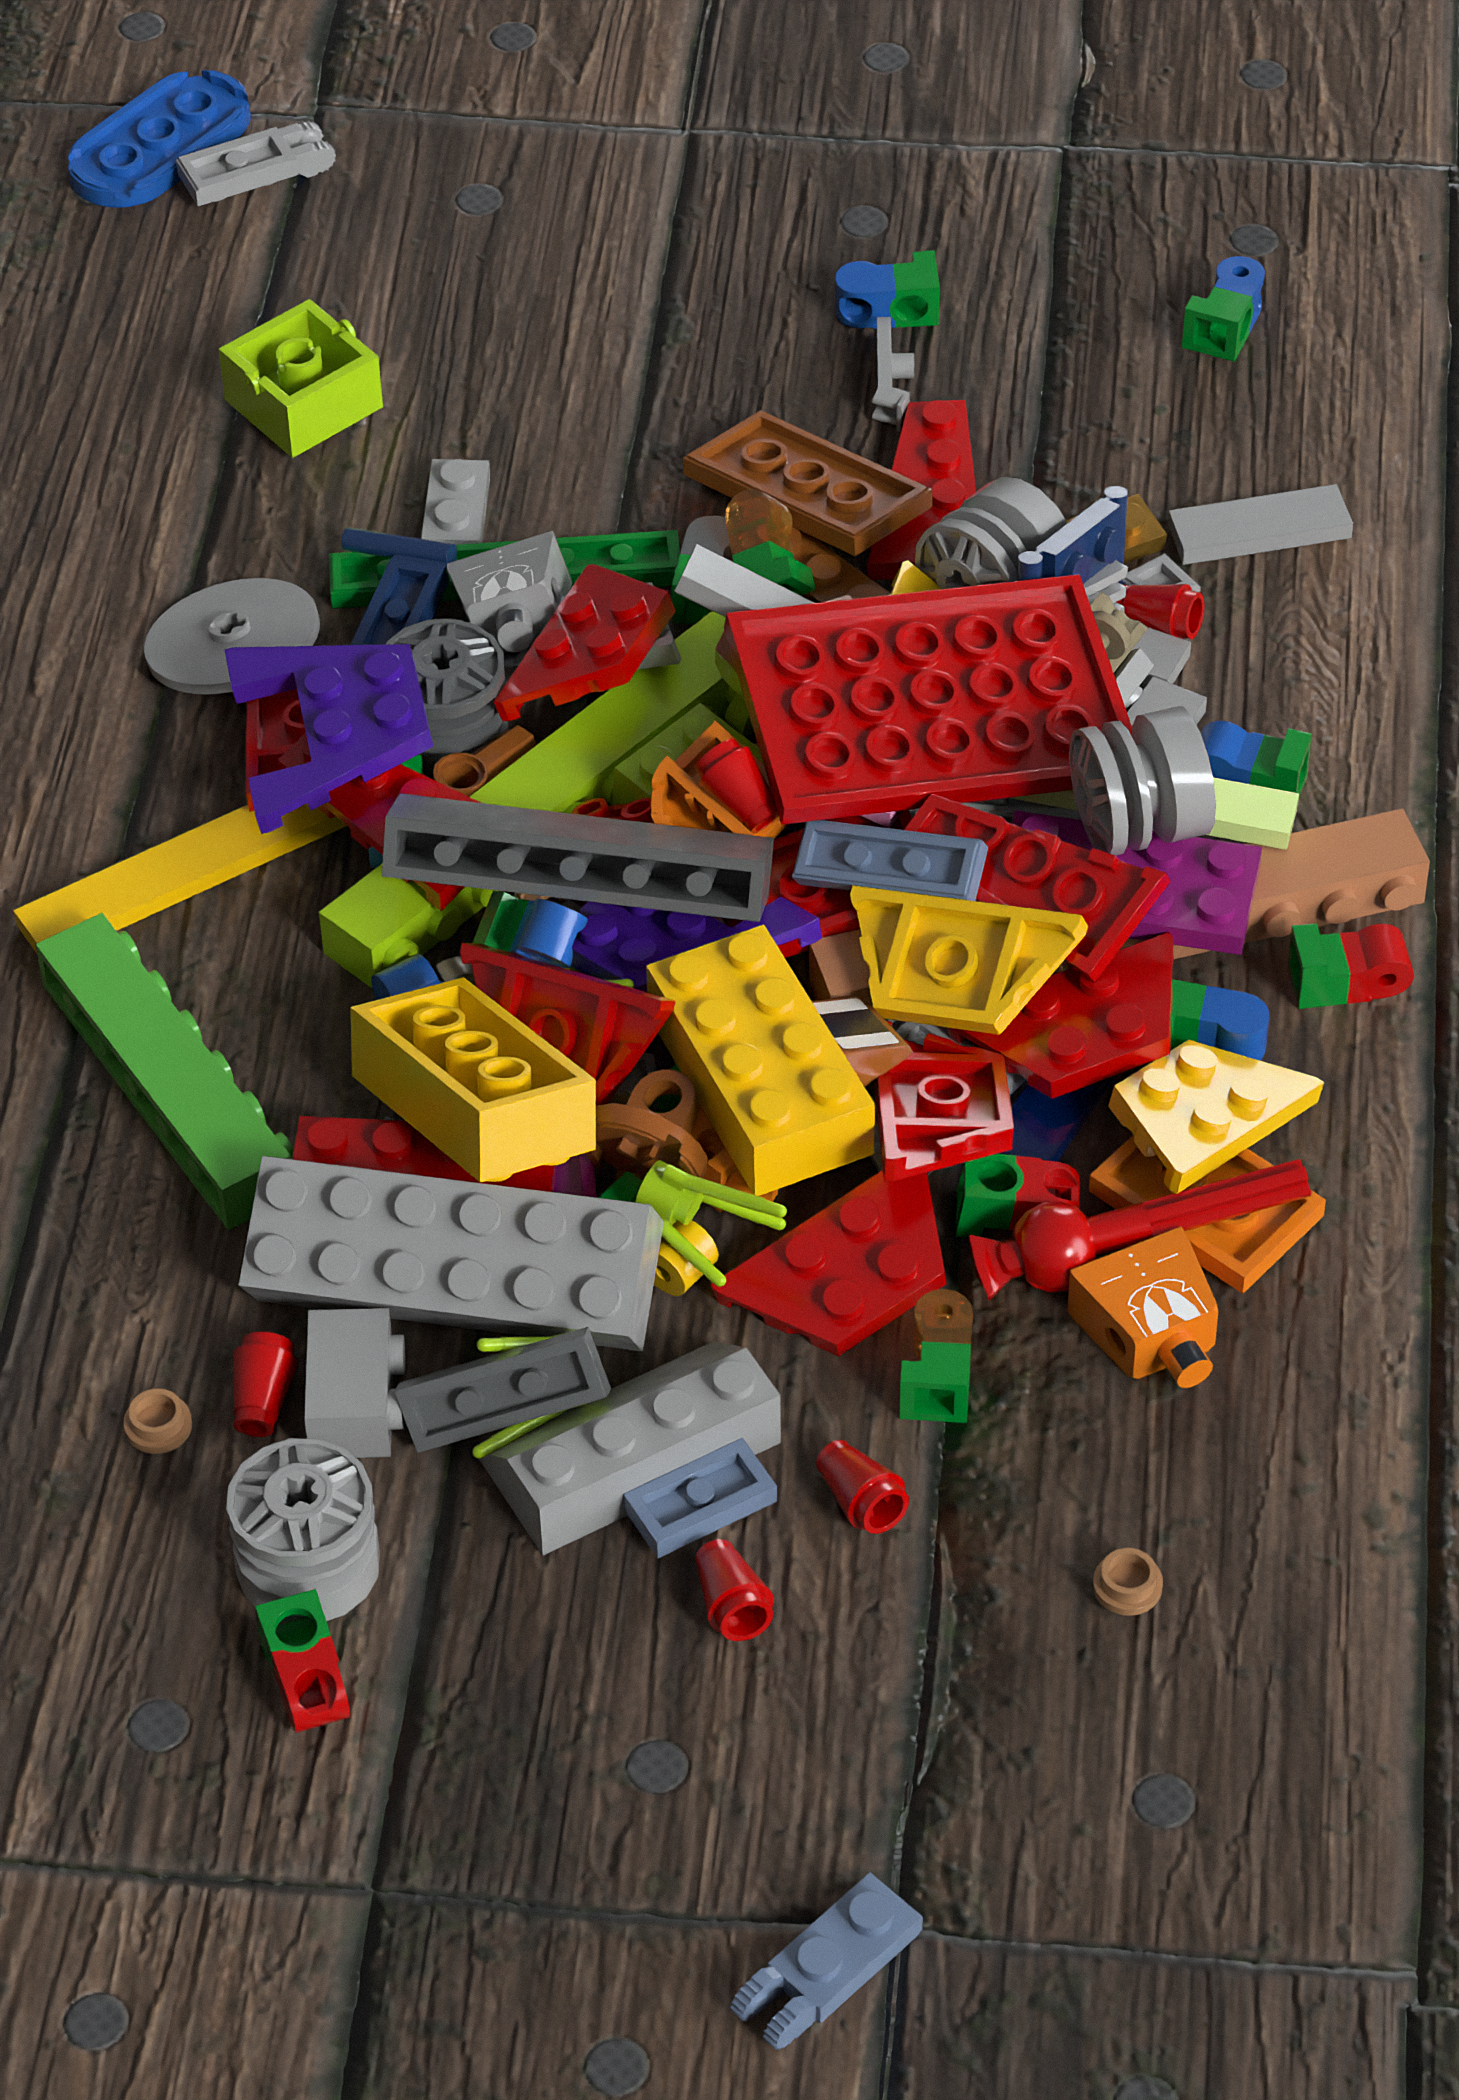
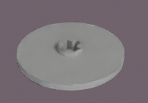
M248 578L228 581L195 592L166 610L152 625L146 636L144 644L145 658L153 676L160 683L174 690L192 694L233 692L224 649L232 647L313 646L319 634L320 618L313 598L297 585L270 578Z

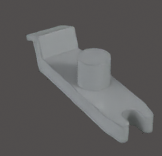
M877 317V391L872 401L873 404H877L872 419L896 425V431L901 432L908 403L910 402V392L893 388L892 379H914V353H892L891 317Z

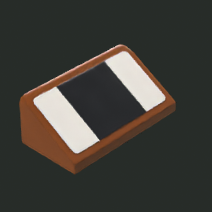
M863 996L812 1001L864 1087L913 1053L910 1046Z

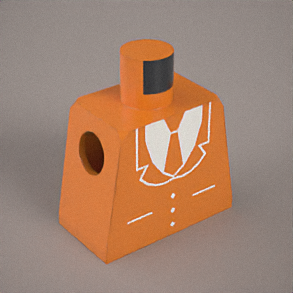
M1182 1226L1070 1270L1067 1311L1076 1323L1128 1377L1140 1379L1167 1368L1178 1386L1189 1388L1201 1383L1209 1376L1213 1369V1364L1205 1352L1215 1345L1218 1308L1189 1238Z

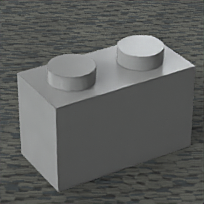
M389 1308L308 1310L305 1392L307 1439H321L344 1447L355 1458L391 1457L392 1430L404 1429V1416L395 1395V1389H392L393 1375H405L404 1335H392Z

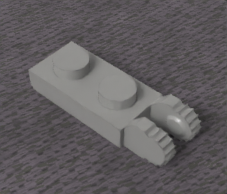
M308 120L307 122L302 121L301 124L295 123L279 129L273 127L178 157L176 164L178 176L197 206H201L261 186L271 185L277 181L296 176L298 173L307 178L317 175L318 172L323 173L333 166V162L336 161V154L327 141H322L323 135L318 125Z

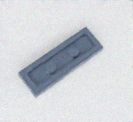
M825 820L805 822L792 878L799 885L851 891L852 885L976 901L988 846L980 839Z

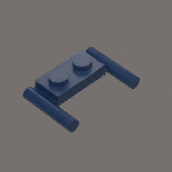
M1120 486L1107 487L1104 490V499L1100 498L1037 546L1035 552L1027 551L1021 553L1018 556L1017 581L1080 574L1084 585L1086 581L1115 560L1124 564L1128 491Z
M347 527L341 539L343 550L391 558L350 645H385L389 639L405 627L426 620H432L450 581L446 572L447 564L456 561V545Z

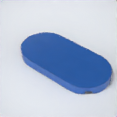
M201 70L202 76L188 77V71L178 72L161 79L85 133L72 145L68 156V173L72 188L83 199L105 207H131L144 204L159 197L181 181L177 172L176 160H178V157L238 139L245 132L251 118L245 87L235 78L214 70Z

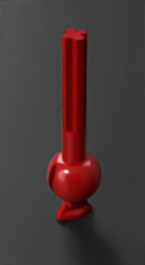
M1301 1159L1181 1191L1177 1195L1174 1193L1087 1218L1074 1205L1062 1201L1043 1202L1027 1210L1018 1220L1012 1231L1013 1239L999 1242L969 1235L975 1275L987 1300H991L1011 1279L1024 1276V1279L1033 1288L1048 1293L1065 1292L1069 1290L1070 1270L1097 1260L1098 1255L1130 1247L1181 1226L1184 1231L1310 1197L1311 1190L1308 1184V1174L1305 1166L1303 1167Z

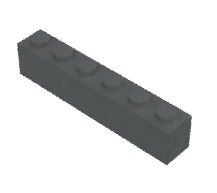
M400 793L385 817L382 877L760 922L769 898L774 838Z

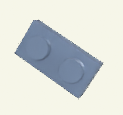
M742 1437L624 1493V1510L658 1559L777 1502V1485Z

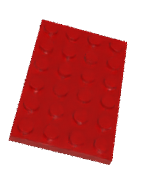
M1080 574L726 613L724 631L781 825L921 808L931 793L958 803H969L1073 790L1069 763L1070 738L1074 730L1096 726L1101 731L1104 723L1120 720L1132 736V725Z

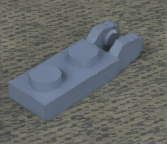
M869 1873L768 1963L767 1968H761L751 1977L749 1982H745V1985L739 1989V1992L731 2002V2011L741 2020L747 2022L749 2019L752 2020L755 2015H758L759 2012L764 2010L783 1992L786 1993L792 2000L772 2017L763 2035L767 2043L775 2050L778 2049L780 2051L781 2048L791 2044L794 2038H798L816 2020L821 2024L914 1940L922 1931L923 1917L872 1873Z

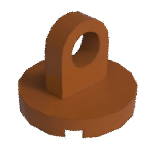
M663 1069L651 1072L642 1078L633 1089L626 1105L610 1103L596 1106V1150L585 1153L589 1160L600 1168L605 1160L609 1165L617 1169L614 1176L616 1179H619L626 1171H629L643 1181L651 1167L658 1160L671 1164L688 1174L703 1178L708 1168V1156L699 1142L690 1135L700 1109L693 1083L686 1075L676 1070ZM672 1094L681 1097V1102L678 1106L669 1112L655 1113L649 1110L654 1100L660 1096Z

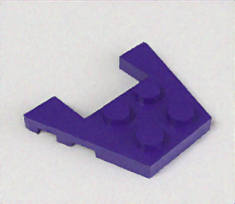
M410 644L232 647L224 649L231 688L237 704L294 689L298 691L311 762L248 778L255 816L261 834L271 832L283 826L281 816L304 804L310 810H313L331 800L329 791L358 776L365 783L434 747Z
M779 897L765 906L760 922L743 920L734 927H728L715 918L706 915L588 901L578 912L585 916L588 921L586 927L577 933L572 945L573 958L571 966L586 975L603 980L631 979L634 983V989L647 992L646 965L763 924L777 946L797 939L798 944L802 948L817 942L822 938L818 917L783 897Z

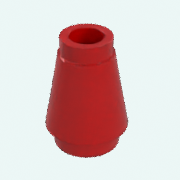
M1189 584L1124 585L1126 587V596L1118 600L1117 603L1125 607L1124 613L1128 618L1140 621L1148 628L1181 639H1193L1196 637L1204 616L1205 605L1202 593L1192 591Z
M730 738L712 748L696 763L694 769L701 777L698 785L753 834L762 831L779 817L773 795L748 746L741 748L735 738Z
M252 1332L246 1334L242 1338L241 1346L233 1351L235 1415L233 1426L244 1435L266 1437L273 1433L275 1422L278 1419L298 1369L299 1361L294 1355L295 1345L291 1340L282 1335L271 1332Z
M835 1440L826 1445L819 1453L816 1460V1468L822 1474L853 1527L861 1530L866 1529L872 1534H880L893 1528L903 1518L909 1506V1496L905 1491V1483L899 1475L851 1446L845 1440Z
M716 1539L704 1544L695 1555V1563L698 1567L710 1626L731 1641H746L760 1635L768 1628L773 1619L772 1607L774 1597L771 1590L735 1550L730 1541Z

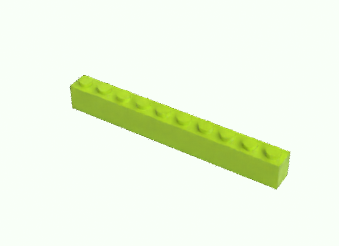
M713 611L674 640L681 656L679 664L637 669L629 683L608 690L470 797L485 804L572 814V810L579 804L594 798H603L606 800L608 807L612 806L614 769L617 765L699 703L703 704L722 720L725 719L726 711L736 693L721 677L715 664V647L724 632L726 618ZM382 863L319 911L323 952L372 988L371 978L373 975L417 953L423 955L438 942L452 937L461 924L483 907H487L493 890L465 887L441 912L427 901L426 891L413 880L406 883L399 878L382 877Z

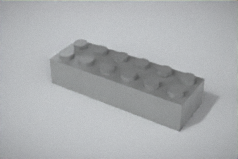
M262 1156L239 1286L257 1301L322 1310L389 1308L391 1319L529 1337H551L589 1327L594 1344L597 1346L643 1351L664 1221L650 1204Z

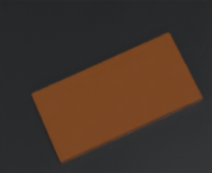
M761 410L683 457V475L853 556L863 552L932 507V489Z

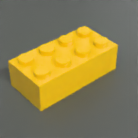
M764 924L646 965L647 992L676 1001L674 1011L658 1034L681 1073L686 1075L693 1083L698 1102L753 1195L760 1196L874 1154L875 1103Z
M464 977L350 1007L352 1076L480 1183L485 1181H503L510 1178L513 1173L541 1165H559L568 1161L572 1156L596 1150V1079Z

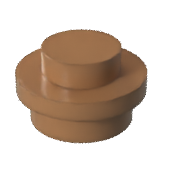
M150 1389L140 1393L133 1399L124 1416V1430L127 1440L133 1447L145 1453L160 1454L178 1448L189 1437L192 1429L191 1413L188 1406L175 1393L166 1389Z
M1135 1548L1117 1549L1107 1555L1095 1570L1093 1577L1094 1594L1102 1606L1116 1614L1131 1616L1147 1612L1157 1604L1162 1594L1163 1577L1161 1571L1153 1559L1141 1550Z

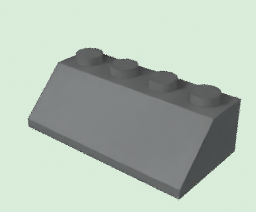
M713 1341L612 1388L606 1398L563 1412L479 1460L541 1554L546 1555L628 1516L624 1510L623 1494L742 1437L755 1455L781 1443L780 1394L746 1347Z

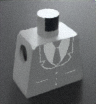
M553 531L447 564V570L468 622L476 624L493 635L501 649L510 652H520L531 645L532 641L540 635L553 616L558 605L566 597L572 585L571 577Z

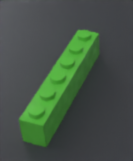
M100 913L35 944L44 988L227 1230L250 1220L262 1156L292 1160L294 1149L282 1132L274 1135L266 1125L263 1110L256 1097L250 1091L242 1093L234 1083L232 1071L221 1052L218 1050L210 1052L202 1042L199 1027L190 1012L186 1009L179 1012L171 1002L170 992L162 976L156 970L148 972L145 969L131 936L126 931L117 933L104 914Z

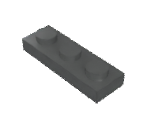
M585 1327L400 1382L394 1392L416 1451L420 1453L606 1398L611 1387L589 1327Z

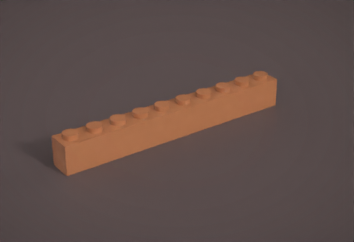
M1403 808L1291 833L1287 850L1245 843L1246 845L1262 847V856L1244 943L1291 934L1292 925L1317 923L1319 927L1332 923L1340 924L1354 918L1390 910H1402L1412 905L1424 903L1430 860ZM861 929L822 937L817 942L809 945V983L816 1001L863 996L873 1007L868 984L870 978L869 968L863 959L859 937H862ZM1128 938L1120 950L1145 940ZM1174 945V959L1211 950ZM1062 962L1052 975L1072 967Z

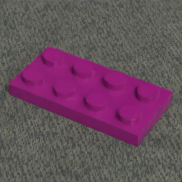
M1015 810L1012 820L1014 825L1031 831L1038 829L1056 835L1061 841L1088 850L1093 848L1084 830L1082 820ZM1152 831V839L1148 848L1131 850L1127 846L1123 854L1117 855L1120 861L1141 868L1148 866L1166 872L1171 880L1129 938L1146 941L1170 932L1174 945L1242 955L1261 865L1262 847L1199 837L1164 843L1155 831Z

